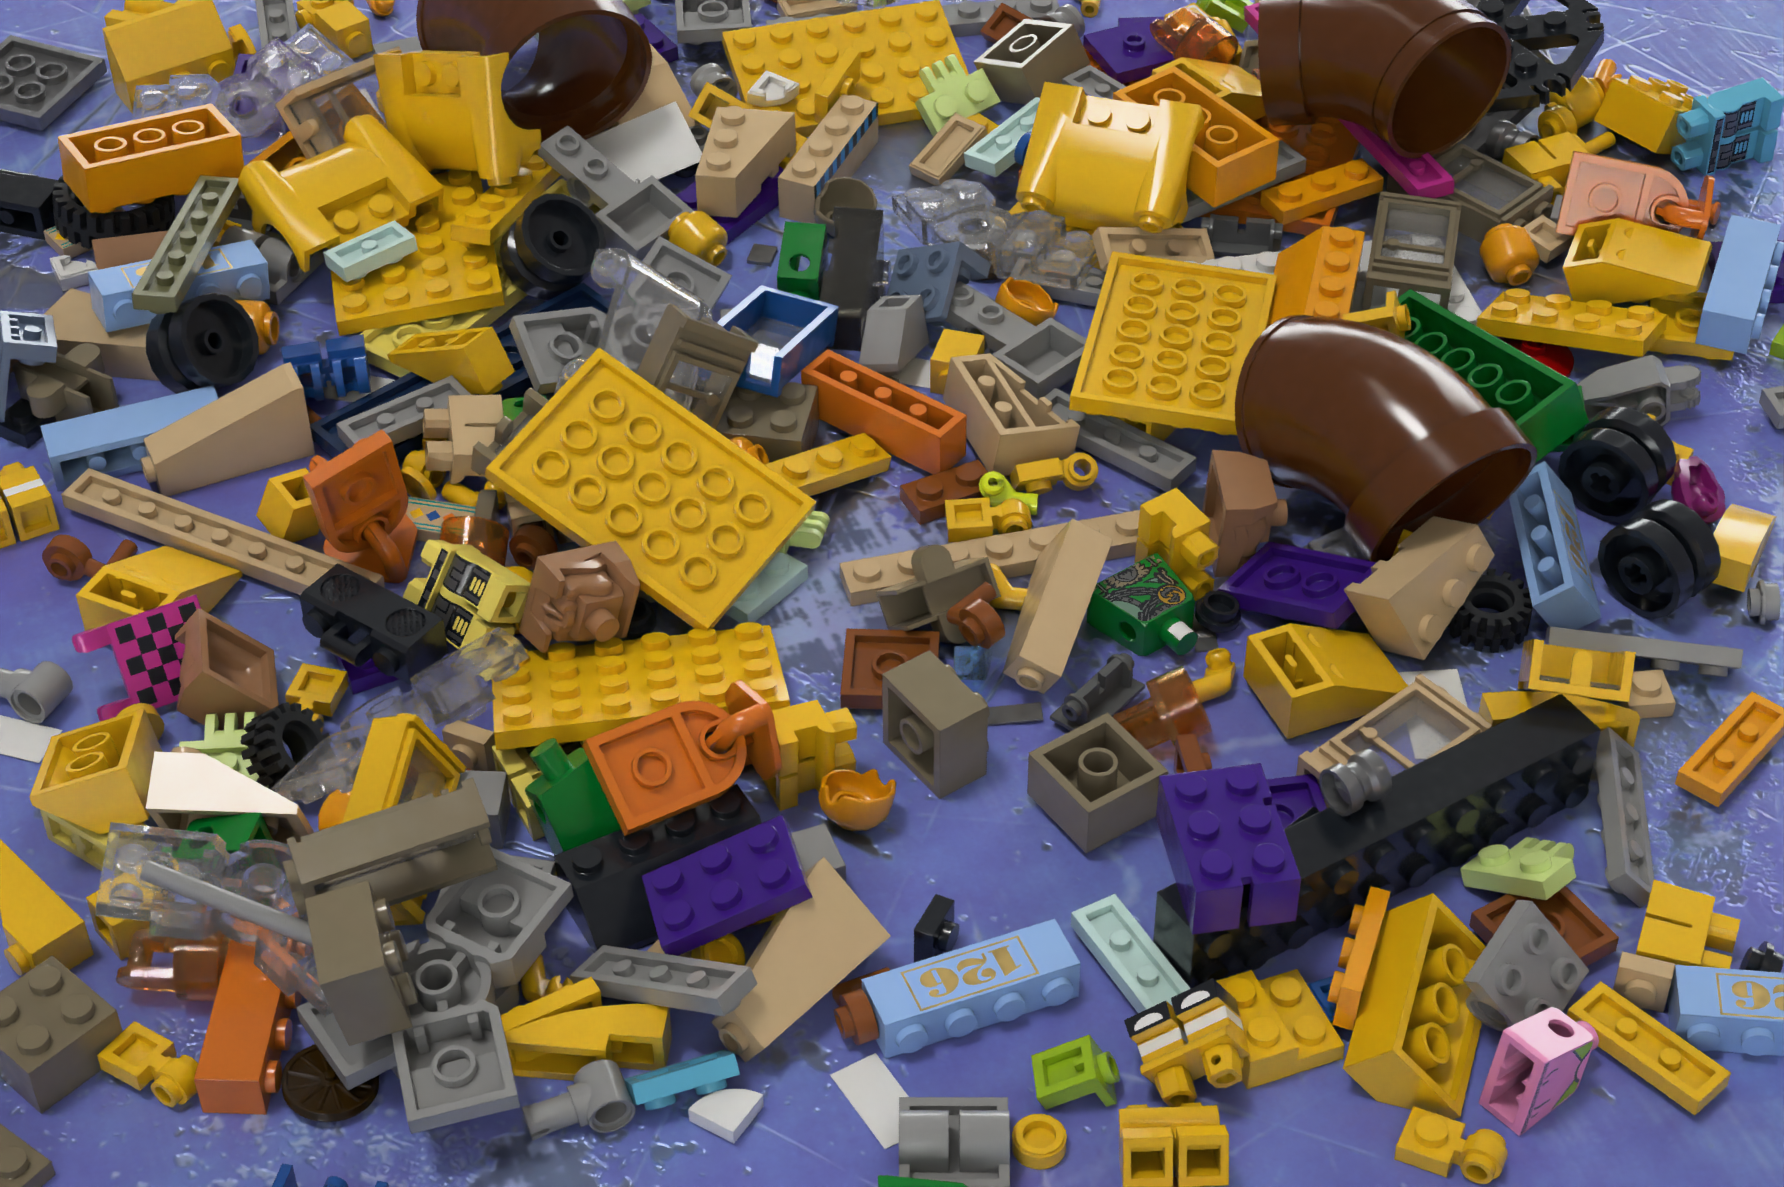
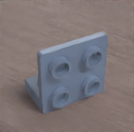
M961 241L899 249L887 296L922 295L926 323L944 321L948 316L956 283L961 281L967 284L970 280L988 278L991 263Z
M0 310V422L5 420L11 359H16L20 363L29 366H40L45 362L56 363L58 346L53 315Z

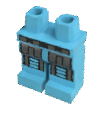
M1759 78L1715 92L1708 98L1705 95L1694 97L1691 111L1678 114L1676 127L1678 133L1686 140V143L1672 147V162L1681 171L1696 167L1706 176L1715 174L1716 170H1724L1732 163L1754 158L1759 164L1773 160L1778 130L1775 128H1778L1780 125L1784 96L1764 78Z

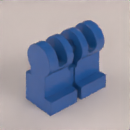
M364 334L325 340L328 355L326 359H322L319 341L281 347L283 363L291 362L303 386L305 399L325 400L323 387H327L326 381H331V386H336L338 398L346 397L350 391H358L359 394L371 393V377Z

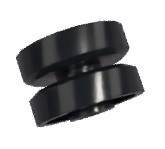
M546 194L533 200L502 237L499 253L503 269L514 285L527 295L541 300H550L581 284L592 273L604 257L606 240L601 223L593 211L581 201L564 194Z
M212 292L181 303L177 312L157 314L151 320L146 333V355L153 373L165 387L176 394L214 385L215 390L243 381L253 371L259 356L258 335L253 320L242 305L227 295Z
M1611 407L1598 412L1561 454L1558 473L1560 480L1572 493L1574 504L1586 514L1605 522L1622 523L1625 520L1631 519L1637 511L1651 502L1674 474L1677 458L1673 442L1666 431L1650 416L1632 408Z
M1667 499L1650 502L1637 511L1631 519L1625 520L1611 529L1600 541L1598 551L1600 571L1609 590L1625 607L1638 615L1653 619L1668 616L1681 607L1689 598L1696 596L1707 588L1718 577L1721 565L1719 545L1710 527L1692 509L1680 502Z

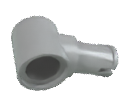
M50 661L39 663L33 670L20 668L12 671L0 668V697L6 698L17 715L30 723L39 724L43 722L73 689L72 680L67 672L59 665Z
M604 1059L593 1061L583 1066L576 1073L573 1085L567 1086L566 1093L522 1107L532 1140L576 1123L579 1124L580 1128L590 1125L592 1130L601 1133L616 1131L632 1120L636 1109L619 1066L614 1061Z

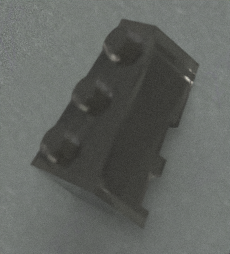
M834 207V239H829L828 253H831L832 257L829 270L824 271L820 301L837 305L839 310L834 345L832 347L827 346L825 349L861 351L867 310L882 296H886L885 285H889L891 261L884 260L883 210Z

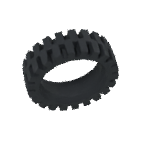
M63 175L59 178V182H55L53 186V213L56 229L59 230L63 238L68 237L69 242L73 244L81 242V246L87 249L92 247L91 240L168 231L175 220V199L173 194L156 198L153 202L130 211L90 213L66 184Z

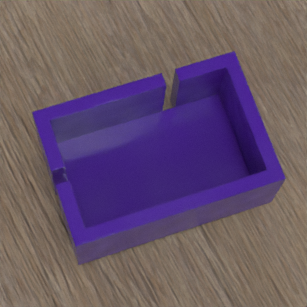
M1261 763L1159 776L1156 820L1192 935L1238 929L1243 885L1250 884L1247 911L1249 927L1296 921L1301 876L1276 805H1272V794Z

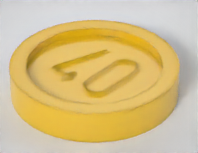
M405 466L401 470L407 493L411 497L429 500L437 498L435 488L421 472L410 466Z

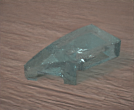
M979 645L954 646V670L959 679L986 680L991 664L993 646L988 649Z

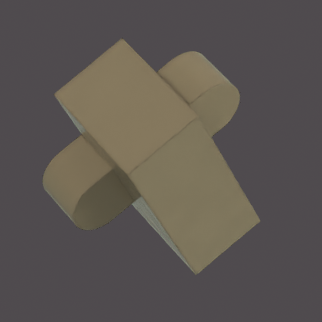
M80 344L66 355L57 352L56 363L45 362L40 366H29L18 361L13 365L20 397L29 401L32 414L38 418L55 416L56 422L119 407L113 378L104 374L105 368L101 351L95 344Z
M941 545L921 546L915 550L911 558L914 578L876 591L888 630L908 631L931 623L933 631H940V642L945 644H961L966 642L959 630V626L953 625L947 620V611L984 582H988L995 589L997 596L994 599L1001 597L988 557L963 559L953 563L949 551Z

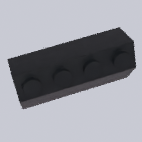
M735 784L725 794L714 800L624 836L621 829L554 855L556 876L572 885L574 897L566 905V908L592 951L595 953L602 945L637 950L656 942L659 938L642 875L761 824L760 816L738 784Z

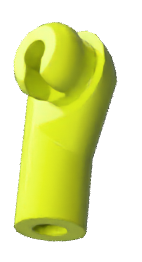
M989 471L981 477L979 490L983 497H989L991 507H997L1003 501L1015 498L1021 500L1029 507L1031 515H1037L1038 494L1016 492L1005 476L996 471Z

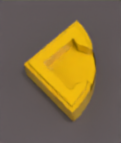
M241 24L228 28L229 41L233 48L236 63L239 53L258 55L248 33Z

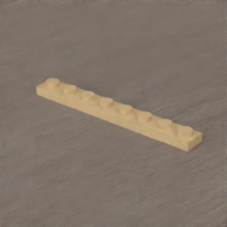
M90 468L61 494L65 508L175 549L240 570L242 574L301 595L305 589L337 563L385 588L383 575Z
M1140 510L1079 520L1082 524L1113 539L1106 560L1135 555L1137 538L1139 537L1137 533ZM1068 523L953 542L941 546H944L949 551L953 563L963 559L988 557L990 563L1000 567L1006 578L1032 574L1038 555ZM915 550L839 563L840 578L850 606L878 602L876 591L914 578L911 558Z

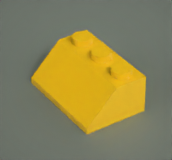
M213 0L187 1L102 28L115 92L132 114L232 82L236 66L233 48Z
M145 708L52 736L29 796L32 805L100 835L117 830L118 833L130 832L142 826L146 820H149L150 814L146 810V802L154 751H163Z

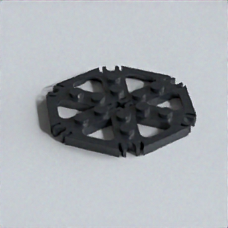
M1480 0L1476 8L1505 30L1511 44V62L1504 82L1511 88L1501 89L1487 113L1540 107V103L1545 105L1549 103V92H1555L1561 97L1566 95V88L1571 92L1604 43V24L1600 23L1601 14L1598 12V8L1586 0H1556L1568 9L1563 12L1551 11L1541 15L1520 16L1530 0ZM1576 46L1568 59L1561 64H1549L1531 52L1533 50Z

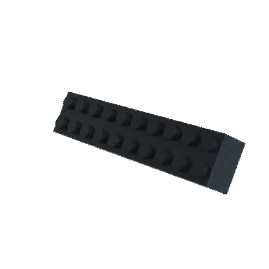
M1559 694L1392 776V789L1388 795L1377 801H1364L1362 808L1349 816H1341L1329 807L1284 829L1301 876L1296 921L1249 927L1247 911L1250 884L1243 885L1238 929L1192 935L1177 884L1174 883L1157 892L1153 942L1190 988L1212 978L1217 981L1247 970H1256L1269 959L1286 950L1297 949L1303 946L1310 938L1330 928H1338L1344 925L1351 918L1355 904L1365 906L1370 886L1391 891L1390 899L1392 896L1410 887L1423 885L1430 877L1449 867L1462 865L1469 857L1477 854L1484 847L1502 844L1508 837L1528 827L1534 828L1540 825L1547 817L1565 808H1574L1579 805L1589 792L1588 786L1593 763L1596 759L1601 729L1565 696Z

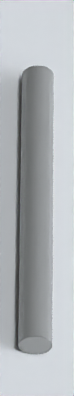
M147 860L142 868L140 880L313 947L309 922L151 860Z

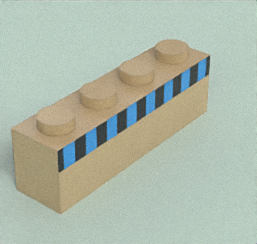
M841 95L779 175V217L802 223H817L814 219V205L825 183L832 178H851L877 144L878 102L862 99L856 95Z

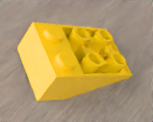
M1181 57L1152 70V75H1155L1175 66L1254 121L1266 116L1260 80L1237 65Z
M1631 75L1629 79L1613 78L1594 121L1656 154L1671 155L1672 147L1686 143V140L1678 133L1676 127L1678 114L1691 111L1694 97L1687 94L1689 89L1687 86L1671 79H1667L1664 82L1653 77H1649L1646 80L1635 75Z
M1620 218L1578 225L1562 268L1573 301L1587 303L1590 300H1606L1616 304L1630 301L1632 303H1643L1651 298L1671 295L1673 297H1684L1699 291L1712 250V244L1709 241Z
M167 545L105 565L76 594L84 629L86 631L191 595H197L201 610L209 613L242 577V571Z
M1289 623L1247 636L1243 677L1287 739L1364 716L1408 687L1370 634Z

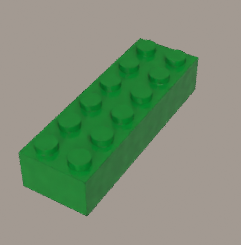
M1409 289L1398 298L1400 305H1407L1411 318V330L1405 331V339L1429 351L1453 368L1481 394L1492 408L1507 410L1537 449L1535 464L1589 423L1577 383L1412 289Z

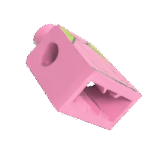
M1553 1007L1506 1028L1502 1032L1478 1103L1518 1136L1522 1135L1576 1091L1590 1053L1598 1046L1597 1032L1589 1023L1585 1021L1575 1022L1561 1010Z

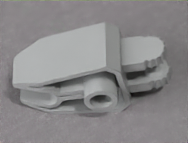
M1649 355L1598 369L1580 381L1577 386H1582L1584 407L1589 422L1600 411L1611 407L1632 408L1646 415L1656 416V422L1663 427L1670 421V412L1685 410L1686 408L1691 409L1699 405L1701 394L1698 388L1695 387L1701 382V370L1696 368L1695 365L1691 366L1690 364L1664 368L1661 359Z

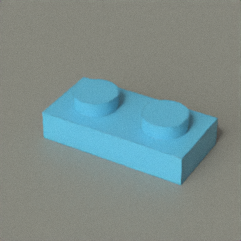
M723 1049L624 1079L635 1105L644 1103L645 1110H654L675 1103L676 1093L695 1088L696 1094L702 1095L724 1089L728 1086L726 1078L740 1075L735 1053Z

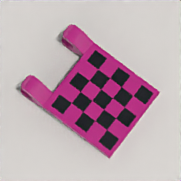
M191 595L72 636L73 646L78 653H88L109 644L111 645L128 694V698L98 707L97 715L99 721L116 717L120 711L133 704L147 703L157 709L178 701L181 687L179 681L180 668L185 645L175 640V634L198 608L201 609L197 595Z

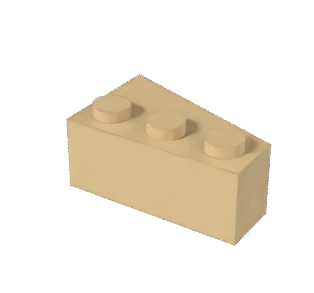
M738 106L716 108L695 174L697 211H704L709 216L735 218L744 211L761 192L762 182L768 176L774 177L777 174L779 164L785 157L791 158L795 154V112L742 109Z
M991 353L951 357L943 400L947 406L967 415L966 437L988 472L996 471L1004 476H1009L1015 465L1059 457V460H1063L1074 454L1080 425L1073 419L1066 420L1065 422L1051 411L1053 403L1047 398L1041 397L1038 400L1024 389L1026 382Z
M1433 516L1398 545L1399 552L1390 560H1379L1371 567L1372 574L1362 583L1352 582L1344 589L1350 602L1381 650L1425 660L1495 556L1481 529L1476 524Z

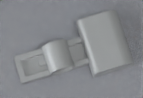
M568 125L543 141L538 150V156L567 180V188L572 198L581 201L588 208L596 204L601 209L595 216L603 227L606 240L605 250L625 266L632 267L644 259L659 236L668 241V229L675 218L683 212L691 213L694 211L652 175L637 185Z
M960 281L955 285L948 316L945 321L962 332L985 335L984 354L991 353L1026 382L1024 389L1039 400V398L1045 397L1054 388L1059 389L1076 377L1086 338L1051 317L1034 326Z

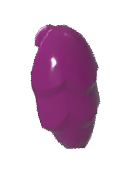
M1697 456L1679 459L1675 466L1674 481L1671 486L1672 501L1680 502L1695 511L1707 525L1720 519L1726 511L1725 494L1713 471Z

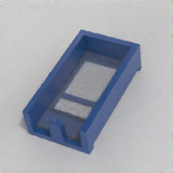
M759 286L717 322L727 331H730L732 326L739 327L759 343L756 352H751L736 386L773 397L780 396L782 388L827 346L832 347L834 345L839 306L770 287ZM698 367L697 375L709 378L711 371Z

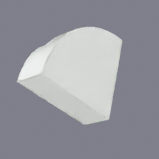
M766 70L747 92V103L766 107L787 103L799 94V83Z
M68 255L49 258L53 273L62 291L88 285V272L98 270L96 264L90 260H86V263L72 261L71 256Z
M737 1088L710 1093L696 1101L688 1109L689 1121L734 1144L764 1107L763 1094Z

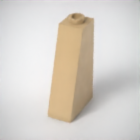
M70 288L44 313L45 315H53L58 353L66 355L80 344H95L101 351L105 368L104 374L111 377L160 381L153 373L146 355V333L150 324L106 332L92 309L90 293Z
M291 362L276 367L144 438L147 457L140 458V462L147 483L155 482L160 494L168 497L315 455L304 389Z
M1073 518L1037 557L1002 672L1015 679L1019 686L1027 690L1039 691L1043 694L1063 674L1113 541L1112 538Z
M825 857L805 872L813 897L778 912L745 965L751 967L757 985L741 1000L740 1005L734 1011L725 1016L715 1015L712 1020V1024L719 1031V1037L724 1046L730 1052L739 1055L745 1063L771 1044L891 937Z

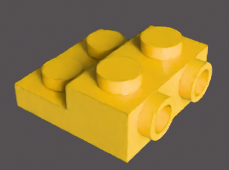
M1298 969L1259 981L1252 970L1217 980L1237 1002L1250 1054L1240 1059L1242 1082L1246 1089L1343 1059L1345 1045Z

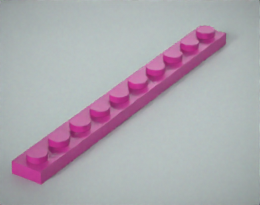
M1259 3L1244 6V20L1257 34ZM1338 119L1409 195L1436 199L1454 193V179L1429 153L1422 155V158L1419 159L1403 157L1370 130L1353 122Z

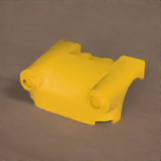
M392 50L373 54L387 130L428 172L434 170V168L478 171L479 178L487 179L488 186L508 185L512 183L511 177L519 174L520 167L527 166L526 163L530 161L534 151L540 149L541 130H526L516 126L504 109L501 83L505 68L509 62V52L480 56V52L423 50L401 53V50Z
M1044 82L1016 191V199L1021 203V207L1025 211L1032 214H1044L1049 221L1066 226L1096 230L1098 227H1139L1143 231L1154 234L1161 233L1162 230L1169 229L1176 224L1181 226L1189 208L1186 183L1190 156L1196 137L1205 122L1201 105L1161 99L1159 106L1087 96L1083 87Z
M365 114L351 118L345 125L343 135L345 143L278 172L271 163L261 160L248 163L240 173L238 186L252 210V227L254 231L265 234L267 224L276 228L289 244L299 267L304 273L310 271V254L325 247L329 250L394 220L405 227L409 225V219L416 216V206L430 199L437 211L443 209L444 187L373 115Z

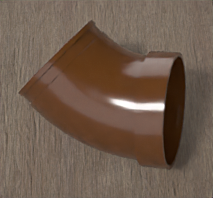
M418 0L416 23L422 50L480 52V56L509 52L510 62L516 52L530 38L539 33L537 53L530 70L517 85L507 91L501 90L504 109L511 121L522 129H540L541 143L567 125L585 140L603 132L620 120L633 107L648 82L652 66L651 46L633 13L622 0Z
M1260 0L1258 57L1260 84L1265 112L1272 125H1313L1317 122L1318 117L1341 119L1370 130L1399 155L1406 158L1419 159L1426 153L1432 156L1449 148L1471 131L1496 100L1509 71L1511 44L1507 33L1502 27L1490 20L1483 12L1466 0Z
M1290 315L1281 318L1266 328L1254 342L1245 358L1238 379L1235 397V424L1242 452L1268 461L1275 486L1312 491L1334 503L1346 515L1345 528L1368 561L1390 560L1403 529L1414 532L1433 516L1476 525L1480 524L1520 487L1533 469L1537 459V449L1507 410L1492 408L1481 394L1461 375L1429 351L1395 333L1365 323L1308 315Z

